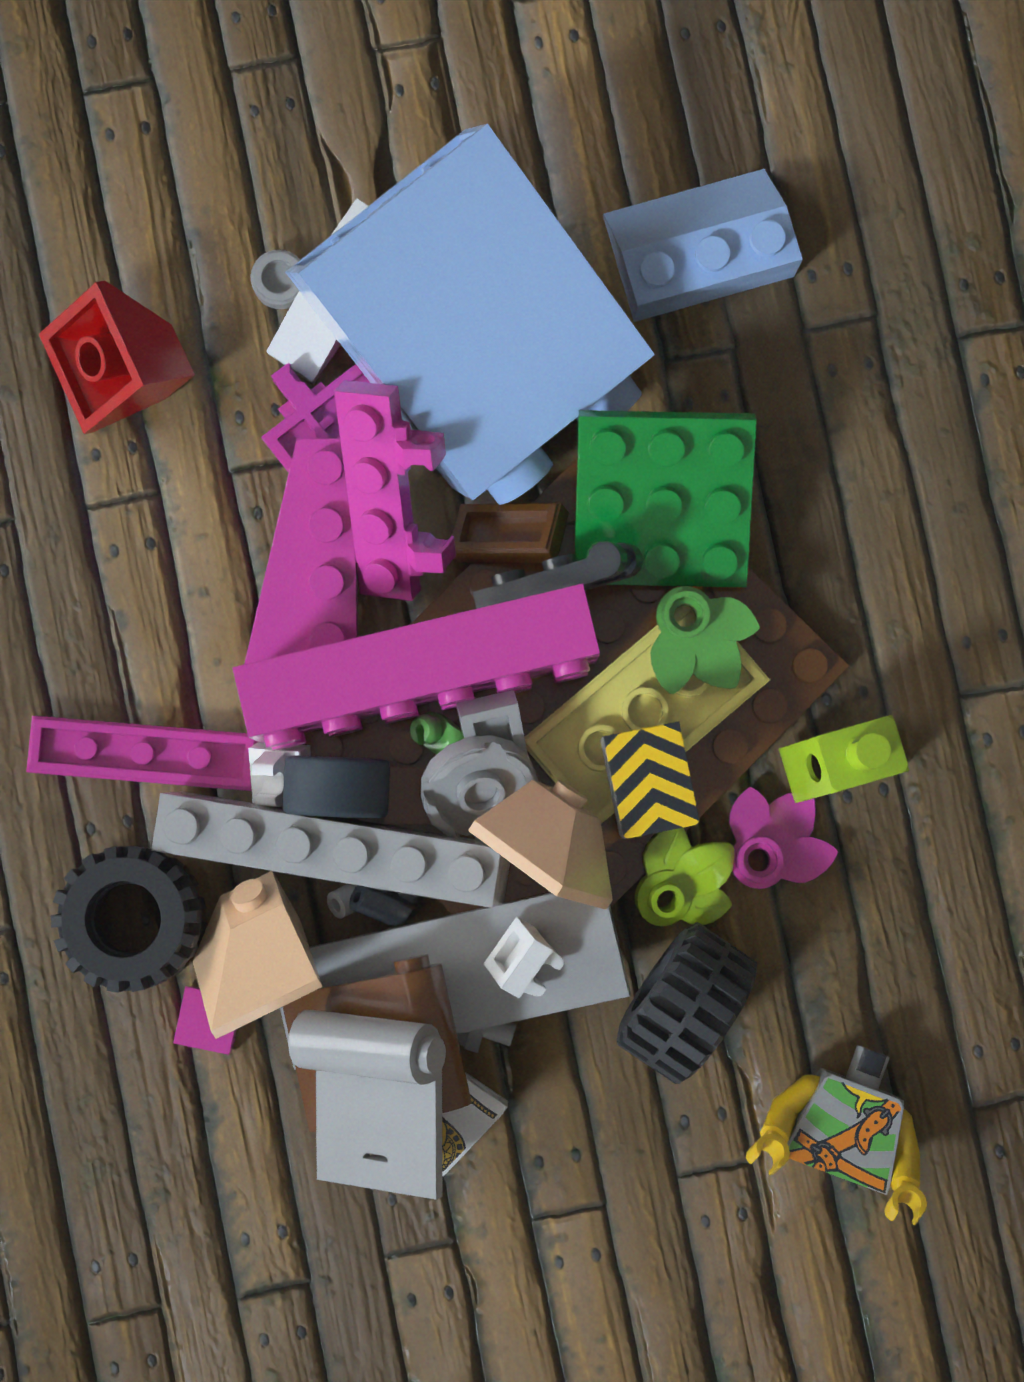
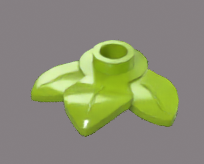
M684 828L654 834L643 852V864L646 875L640 880L635 891V905L639 914L646 921L656 926L672 925L679 920L690 924L698 922L706 925L721 918L732 906L729 897L720 887L727 881L733 870V845L728 842H710L691 847ZM671 890L673 892L671 902L665 907H658L657 899L659 895L664 891Z

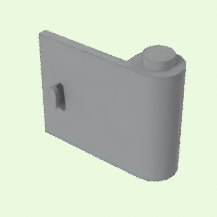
M304 1010L299 1013L293 1021L289 1033L288 1047L293 1064L299 1068L316 1070L317 1180L430 1199L443 1197L442 1067L445 1062L446 1048L438 1030L432 1024L335 1012Z

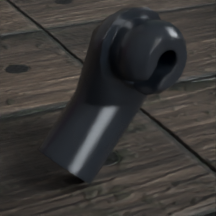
M357 885L351 894L349 908L385 924L398 926L419 913L423 907L421 900L425 896L389 890L385 893L375 888Z

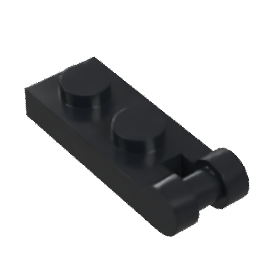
M599 542L591 548L588 558L580 561L577 560L576 554H568L543 561L544 571L526 576L525 569L497 574L491 577L492 587L473 592L476 609L582 583L586 591L631 578L641 570L643 556L640 549L630 543Z

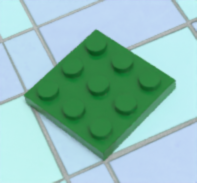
M579 410L575 554L577 560L580 561L588 558L591 548L599 542L630 543L639 548L642 553L643 564L641 570L631 578L607 585L747 587L757 422L755 413Z

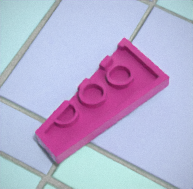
M340 438L296 439L244 664L358 637L357 564Z

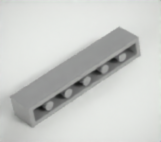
M182 791L160 793L151 850L490 908L504 903L510 861L481 840L450 837L445 834L341 817L291 815L285 813L283 808L260 806L250 802Z

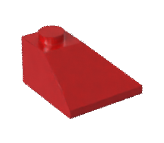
M105 280L95 282L39 333V337L84 434L93 433L165 400L195 376L172 324Z

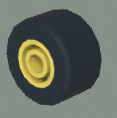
M288 756L285 759L283 811L291 815L386 817L389 806L390 763L386 759Z

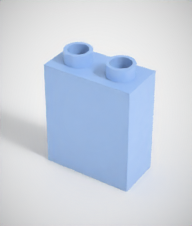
M488 123L462 131L285 271L369 382L398 386L402 420L410 422L412 430L444 433L446 455L436 469L452 489L471 500L476 499L484 491L488 490L499 505H503L518 498L532 488L553 466V462L541 446L575 418L578 421L579 410L628 411L642 394L630 377V374L655 355Z

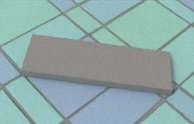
M551 892L505 902L493 908L483 907L309 947L323 987L385 976L395 972L394 961L428 954L430 964L442 963L457 1034L625 998L631 995L611 906L609 905L607 910L557 897ZM516 916L534 926L564 961V965L560 970L553 968L549 964H543L535 977L546 988L542 996L523 993L520 998H517L501 989L484 965V962ZM281 1007L280 1011L282 1015V1020L285 1028L287 1041L289 1042V1034L285 1020L283 1007Z

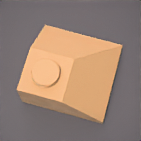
M531 780L474 820L468 830L557 897L607 910L613 900L601 819L583 807L588 800L586 796L560 780L557 781L554 787Z
M273 871L256 879L246 880L237 885L233 890L219 897L193 959L210 1030L215 1039L323 987L300 918Z

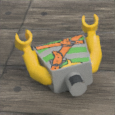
M857 1045L846 1077L820 1068L816 1075L802 1076L773 1099L760 1132L761 1137L746 1153V1159L750 1164L759 1157L763 1150L769 1153L773 1160L769 1175H774L789 1159L885 1195L888 1194L891 1187L894 1192L884 1210L885 1216L891 1221H894L898 1214V1203H905L911 1207L913 1211V1225L919 1222L926 1211V1197L919 1189L920 1151L912 1115L904 1109V1100L879 1089L890 1057Z

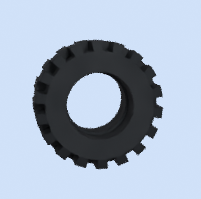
M115 846L105 848L103 852L98 854H90L81 860L83 864L78 869H71L63 878L67 881V884L63 890H57L53 903H57L59 906L58 913L51 915V928L58 927L60 939L54 940L58 952L65 951L69 960L65 963L73 973L79 971L85 976L84 982L93 987L99 985L107 987L106 991L136 992L164 983L167 979L178 975L187 967L185 965L191 957H194L199 947L197 943L200 935L205 933L206 921H202V909H206L204 897H199L196 890L199 884L195 877L188 875L183 869L185 865L176 858H170L163 852L151 851L152 848ZM123 884H137L146 888L156 899L161 913V925L156 939L149 947L135 953L122 952L112 946L105 938L100 925V910L104 899L112 889Z
M694 923L684 929L673 940L637 991L620 1022L617 1045L674 1084L683 1082L703 1066L733 1025L754 986L757 962L702 924Z

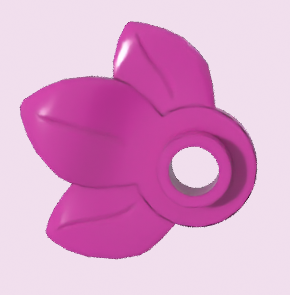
M748 787L736 799L729 816L731 831L736 840L733 846L734 865L732 872L742 884L750 888L763 889L773 886L780 879L796 883H806L817 878L830 867L838 854L837 849L823 840L810 837L815 821V799L795 803L792 793H788L768 804L766 799L752 787ZM755 849L763 850L768 856V865L762 871H755L748 864V856Z

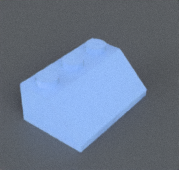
M765 169L603 214L634 322L792 278L795 276L803 260L787 206Z

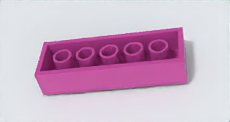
M582 583L232 667L248 737L257 742L265 743L266 748L272 747V751L305 744L306 738L304 733L323 729L324 734H328L329 737L360 731L363 729L362 719L381 715L382 720H385L386 724L419 716L417 706L439 701L442 710L457 708L456 703L475 699L474 692L496 687L497 693L514 690L515 694L532 689L531 679L549 674L553 675L554 683L578 679L588 675L587 671H590L589 665L597 662L600 651Z

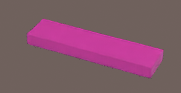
M32 716L26 772L252 791L248 748L256 744L257 741L249 738L248 733Z

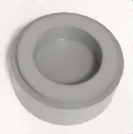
M272 250L261 255L254 263L251 270V284L256 296L264 305L273 309H288L291 307L299 289L285 271L300 260L295 254L286 250Z

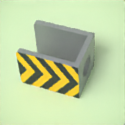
M679 722L603 736L600 742L618 832L621 838H633L698 824L699 816Z

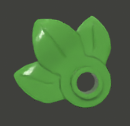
M689 586L670 590L663 596L657 607L656 621L661 633L655 640L650 652L651 665L660 685L669 694H674L684 687L691 676L694 675L697 679L714 687L736 688L739 683L742 665L740 651L736 642L748 638L759 630L760 626L753 613L745 604L732 597L709 599L701 590ZM680 606L692 608L696 616L694 624L688 627L680 626L674 618L676 608Z

